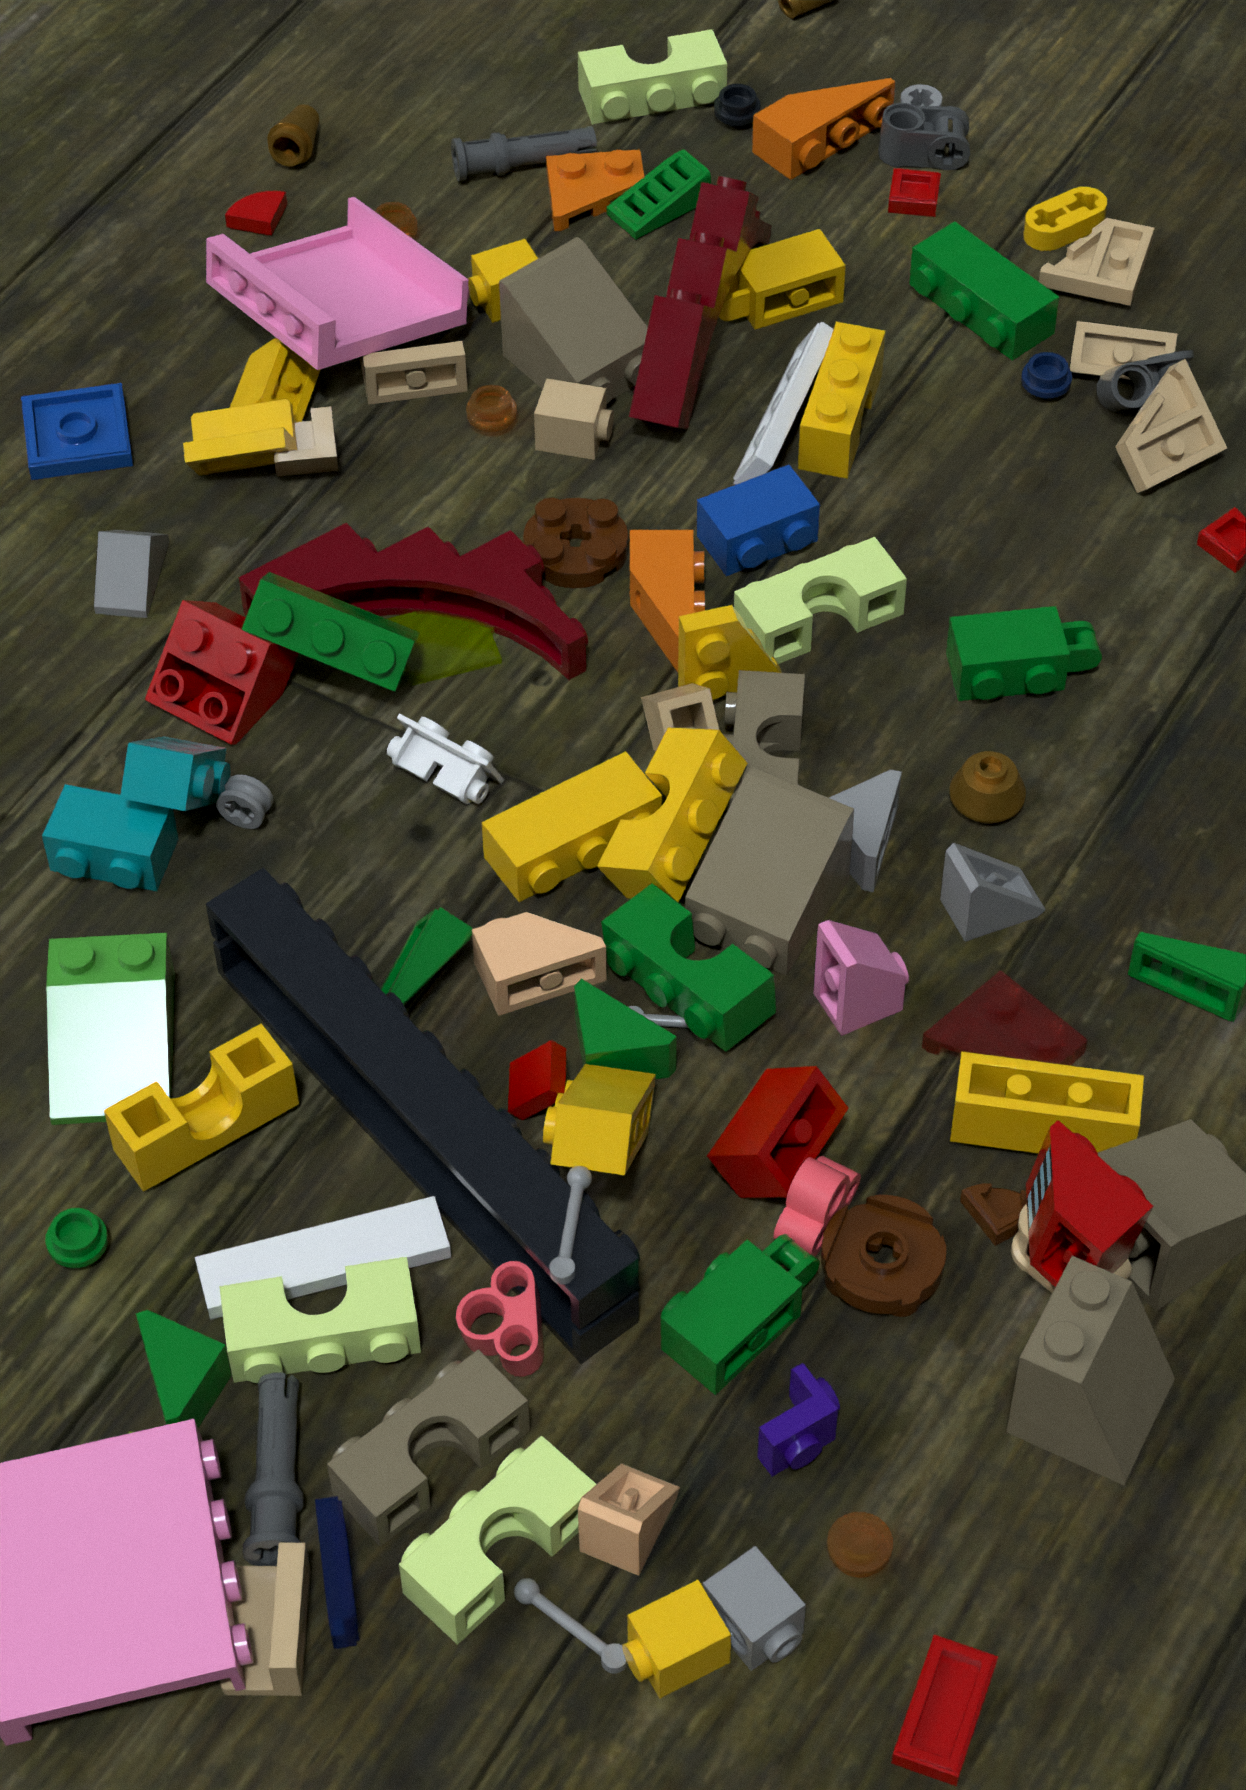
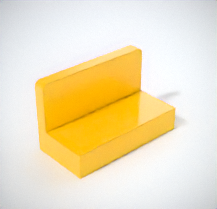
M275 337L253 352L248 358L230 408L287 399L293 406L294 422H302L320 370L315 369Z
M283 399L195 413L191 416L193 441L183 443L185 463L199 476L275 464V452L297 450L293 406L289 400Z

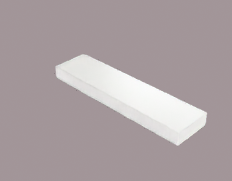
M824 322L817 323L796 347L733 478L735 485L763 475L773 466L829 344L833 328Z
M435 1196L197 1256L195 1260L211 1320L223 1317L219 1286L282 1276L286 1300L347 1285L345 1266L407 1256L408 1266L412 1268L451 1258V1251Z

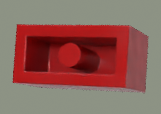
M817 1066L766 1069L707 1157L740 1198L787 1197L790 1185L800 1166L809 1157L816 1159L849 1108Z

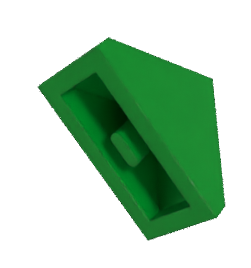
M582 978L574 986L575 1021L583 1066L590 1064L656 1074L655 1079L669 1078L676 1071L677 1036Z
M150 1310L136 1313L166 1425L194 1419L199 1428L232 1376L226 1345Z

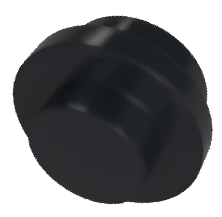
M731 84L724 87L714 102L715 116L721 122L732 127H742L752 123L753 115L761 111V103L756 97V92L744 84Z

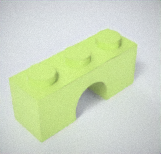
M713 29L668 37V58L656 64H641L633 61L626 54L623 45L578 52L579 92L592 124L713 104L720 91L727 86V62Z
M872 537L854 545H847L834 553L811 562L798 564L790 570L762 581L752 582L744 588L734 591V608L743 618L746 628L752 629L760 639L764 650L770 658L774 657L778 664L811 651L812 614L834 612L840 614L851 623L857 633L903 615L907 578L876 537Z
M407 1256L345 1266L347 1292L343 1301L335 1309L320 1315L301 1313L288 1303L282 1276L219 1286L227 1353L234 1383L242 1381L258 1383L259 1379L264 1375L279 1372L292 1374L311 1370L317 1373H328L348 1364L372 1360L380 1363H390L398 1361L406 1355L421 1353Z
M542 1435L526 1450L523 1448L514 1450L501 1463L494 1479L479 1492L472 1490L466 1493L455 1504L449 1519L432 1535L429 1533L420 1535L408 1546L399 1564L403 1594L458 1645L505 1601L503 1571L485 1555L488 1549L503 1538L520 1536L534 1541L553 1557L579 1533L578 1507L581 1497L591 1490L596 1483Z

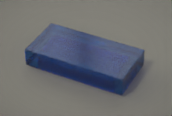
M338 1496L315 1499L327 1613L333 1648L357 1646L356 1641H360L342 1500H338Z

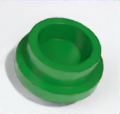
M70 1208L60 1212L52 1220L46 1233L45 1242L50 1257L57 1264L67 1268H81L94 1263L103 1255L108 1245V1233L104 1222L97 1215L83 1208Z

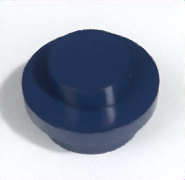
M1042 352L1031 357L1024 366L1021 383L1027 392L1036 397L1044 399L1062 396L1070 389L1072 372L1068 367L1067 361L1062 356L1052 352Z

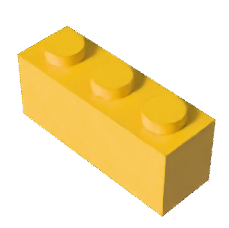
M625 751L483 821L484 858L517 901L521 902L537 893L550 891L559 882L584 869L597 867L620 820H641L649 817L662 806V794Z
M961 1051L950 1142L1039 1153L1050 1126L1059 1120L1071 1132L1079 1133L1086 1137L1093 1144L1097 1153L1137 1139L1140 1127L1144 1075Z
M585 1064L574 1080H567L564 1093H558L555 1107L549 1106L547 1109L543 1129V1143L553 1145L550 1164L572 1168L584 1166L592 1171L625 1175L649 1133L656 1074Z

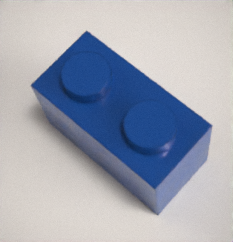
M786 465L697 499V537L723 573L729 576L747 568H754L762 562L793 550H800L818 541L820 504L792 467Z

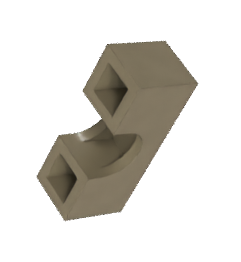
M739 670L737 693L727 692L725 705V725H734V734L723 735L748 764L724 811H728L751 766L798 785L799 759L775 757L768 753L780 750L800 751L805 674Z
M478 1349L464 1361H453L446 1365L437 1374L433 1384L415 1398H405L397 1402L386 1413L383 1422L363 1437L355 1436L344 1442L337 1449L332 1460L327 1463L332 1494L381 1547L431 1508L428 1479L415 1465L419 1457L433 1448L453 1447L466 1453L482 1469L530 1432L528 1400Z

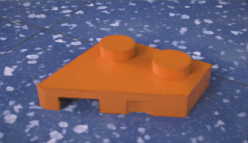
M640 149L546 156L554 231H562L569 228V218L589 210L593 217L605 213L606 207L641 180L644 177Z

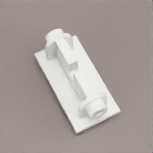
M399 713L397 719L406 728V732L402 738L399 736L394 737L387 747V755L392 758L393 765L426 782L436 766H441L442 769L433 781V785L465 804H469L472 801L480 804L485 799L489 790V785L485 783L488 777L502 784L504 779L491 764L494 756L487 750L468 740L461 747L448 740L449 732L434 721L422 716L418 723Z

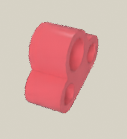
M822 1155L817 1160L811 1157L807 1158L800 1166L790 1185L786 1207L780 1215L774 1230V1240L782 1234H787L799 1246L815 1257L822 1248L823 1234L828 1222L838 1210L846 1205L849 1206L860 1183V1173Z
M519 1261L503 1263L494 1271L490 1288L471 1291L462 1298L457 1307L456 1320L464 1342L471 1351L475 1352L479 1349L487 1356L498 1355L502 1366L508 1373L524 1377L537 1371L543 1362L544 1348L540 1294L534 1275L526 1264ZM523 1286L526 1288L520 1295L514 1297L507 1296L508 1291L513 1287ZM496 1313L503 1317L500 1327L492 1333L479 1335L471 1332L475 1319L482 1314ZM524 1344L530 1346L529 1350L522 1355H510L512 1349L517 1345Z

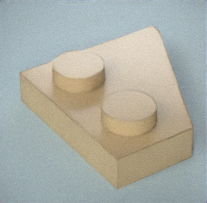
M1186 359L1168 368L1115 446L1137 493L1227 449Z

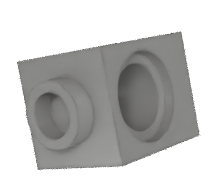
M756 1546L703 1582L704 1590L731 1633V1648L751 1671L767 1659H770L771 1662L782 1660L801 1642L806 1605Z

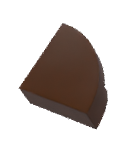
M990 1183L973 1185L961 1191L960 1202L994 1246L1015 1236L1019 1230L1020 1212L1025 1204H1027L1026 1191L1021 1190L1018 1193L1009 1189L992 1188Z

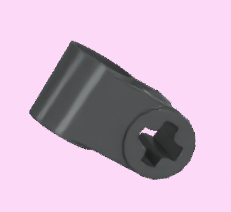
M909 103L889 105L884 110L878 148L879 158L884 163L899 168L908 166L943 170L960 168L970 157V144L965 138L970 129L969 117L965 111L953 106H920ZM950 119L953 121L952 132H948V120ZM946 144H949V157L945 156Z
M1193 350L1153 356L1146 360L1129 362L1107 370L1100 376L1097 383V396L1100 403L1112 412H1127L1141 409L1170 366L1186 359L1190 367V360L1194 358ZM1121 375L1129 377L1134 385V394L1129 401L1124 399L1117 389V382Z

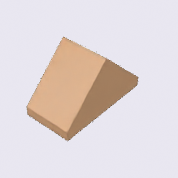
M621 1463L581 1497L578 1507L579 1551L639 1576L677 1499L680 1487Z

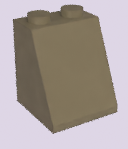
M579 237L572 239L499 281L503 356L541 389H543L546 379L606 388L607 405L611 400L636 385L648 327L585 242Z
M751 766L685 897V908L692 913L694 936L707 945H718L724 949L734 944L763 967L770 968L787 976L817 930L818 924L822 922L849 880L854 808Z
M1191 1119L1098 1152V1156L1119 1175L1127 1176L1135 1181L1144 1192L1146 1199L1154 1206L1128 1256L1132 1267V1274L1127 1280L1133 1282L1137 1293L1155 1311L1246 1249V1173L1229 1157L1224 1145L1215 1136L1206 1134Z
M1071 1256L1020 1356L1006 1433L1124 1486L1175 1380L1132 1281Z

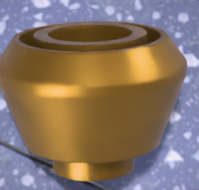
M984 751L972 755L953 776L950 783V798L953 805L961 814L976 822L997 823L1005 821L1016 815L1025 802L1026 788L1016 765L1009 757L998 752Z

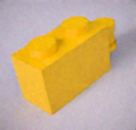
M820 229L752 249L745 257L731 284L719 318L723 321H731L746 316L756 330L842 303L844 300L846 265Z

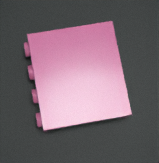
M355 197L348 198L347 226L249 254L224 234L206 238V283L317 370L466 324L469 279Z
M194 1419L0 1463V1737L6 1746L32 1740L31 1724L226 1678H230L235 1691L246 1689L242 1666L253 1663L251 1643L246 1624L235 1625L231 1602L242 1600V1590L236 1563L234 1560L224 1562L221 1540L232 1538L231 1526L224 1499L214 1501L210 1481L221 1478L220 1462L214 1439L203 1441Z

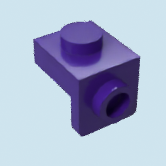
M803 1363L792 1368L790 1374L789 1397L795 1406L759 1427L757 1458L771 1477L788 1467L792 1469L804 1467L820 1454L825 1445L836 1439L837 1417L840 1410L839 1400L830 1384L822 1377L815 1379Z

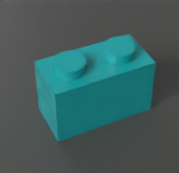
M165 736L129 742L120 799L182 811L215 804L220 794L226 791L225 785L231 774L230 764L225 762L227 748Z
M66 784L42 834L50 871L59 872L70 878L85 877L111 882L122 888L132 889L137 887L152 891H158L179 840L174 812L171 808L120 799L119 794Z

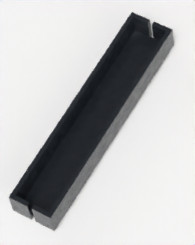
M262 868L206 903L210 931L215 939L213 947L217 969L221 977L425 1197L435 1196L439 1212L494 1271L501 1264L509 1261L522 1262L531 1269L540 1294L542 1323L580 1364L639 1323V1294L641 1292L639 1286L640 1254L633 1241L621 1230L613 1232L600 1218L599 1210L594 1201L583 1191L571 1256L575 1263V1277L568 1284L560 1285L552 1281L550 1277V1263L559 1256L571 1187L561 1178L558 1166L550 1164L551 1156L544 1149L538 1148L534 1150L522 1137L517 1122L504 1108L496 1110L485 1099L480 1084L468 1070L462 1069L459 1071L446 1058L443 1046L432 1032L428 1030L421 1032L410 1021L404 1004L394 993L389 992L385 995L374 983L372 974L362 959L357 955L349 957L338 946L337 939L329 925L321 918L315 921L303 909L299 896L288 883L283 882L279 884ZM523 1286L512 1288L516 1295H520L526 1289Z

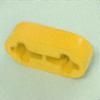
M1077 187L1033 206L1025 215L1024 241L1033 249L1052 251L1068 245L1079 238L1090 235L1092 229L1105 220L1107 210L1106 196L1098 189L1092 187Z

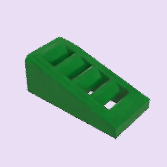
M682 149L663 161L606 207V214L636 240L695 209L701 182L711 184V173L691 154ZM639 208L644 213V215L640 217L633 210Z
M441 907L431 911L415 924L381 990L385 995L389 992L394 993L405 1005L471 939L473 928Z
M1139 932L1137 935L1128 975L1230 1022H1235L1246 1003V954ZM1153 958L1161 961L1162 964L1153 962Z

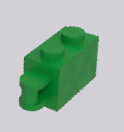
M1056 606L954 616L949 619L946 655L958 701L989 700L996 697L1032 693L1044 694L1051 691L1065 690L1067 672L1092 669L1102 660L1093 625L1087 621L1061 623Z
M787 1234L780 1235L763 1251L747 1239L731 1254L728 1252L720 1254L709 1265L701 1282L688 1293L685 1291L677 1293L664 1307L660 1316L661 1350L716 1396L801 1316L803 1287L816 1274L820 1261L799 1246ZM780 1265H785L789 1269V1271L787 1272Z

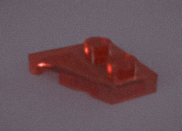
M1000 970L924 1032L922 1048L928 1053L939 1055L941 1048L958 1053L962 1051L1071 1066L1085 1054L1088 1040Z

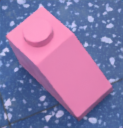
M830 920L818 924L813 994L840 1035L843 1036L902 1011L905 985L909 982V975L901 956L897 952L890 953L876 933Z

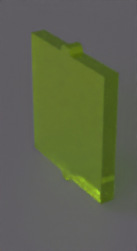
M415 611L387 618L420 632L406 668L412 686L502 664L501 655L492 636L494 634V627L471 619L434 612Z

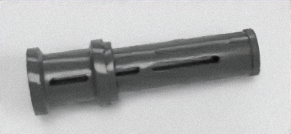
M592 126L506 138L504 134L496 132L492 133L490 138L462 142L460 137L453 138L451 140V155L454 173L459 182L465 181L467 175L495 172L497 176H503L510 172V167L546 163V156L568 153H596L597 149L593 148V146H597V141Z
M281 1372L266 1374L258 1381L259 1410L255 1482L250 1485L245 1493V1507L251 1513L250 1537L246 1538L243 1543L244 1559L255 1566H277L279 1543H301L296 1537L297 1513L303 1508L304 1497L300 1486L295 1483L299 1380L291 1375L287 1378V1388L284 1389L286 1373Z

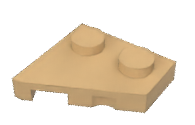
M1106 218L1092 229L1089 236L1079 238L1067 247L1066 257L1055 266L1048 262L1043 265L1040 270L1039 282L1049 289L1131 306L1152 245L1154 227Z

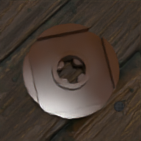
M552 497L545 498L536 504L535 514L528 520L524 529V544L526 546L532 545L538 551L544 563V580L555 586L564 588L595 586L604 582V574L612 571L616 565L618 572L624 566L628 556L627 526L618 515V506L609 499L566 498L560 500ZM570 539H583L579 547L570 546Z
M880 1194L867 1197L866 1204L856 1205L848 1210V1205H846L832 1216L823 1234L821 1263L825 1273L826 1288L832 1295L841 1298L846 1303L860 1310L876 1314H892L896 1317L910 1316L917 1312L920 1303L932 1296L942 1280L946 1260V1243L943 1234L940 1237L939 1232L932 1225V1216L923 1207L902 1197ZM882 1244L893 1247V1257L897 1260L886 1264L874 1261L871 1255L867 1254V1251L878 1252Z

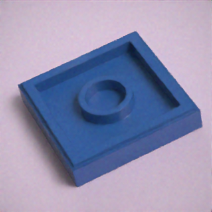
M122 383L21 396L31 480L133 466Z

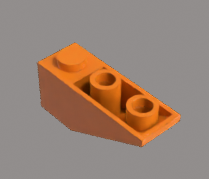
M891 78L789 94L753 115L752 153L788 179H794L808 169L816 167L820 162L841 149L849 147L856 140L874 129L881 127L884 110L889 105L894 104L895 81Z
M630 530V606L678 672L679 616L705 611V591H694V583H704V551H694L693 530Z

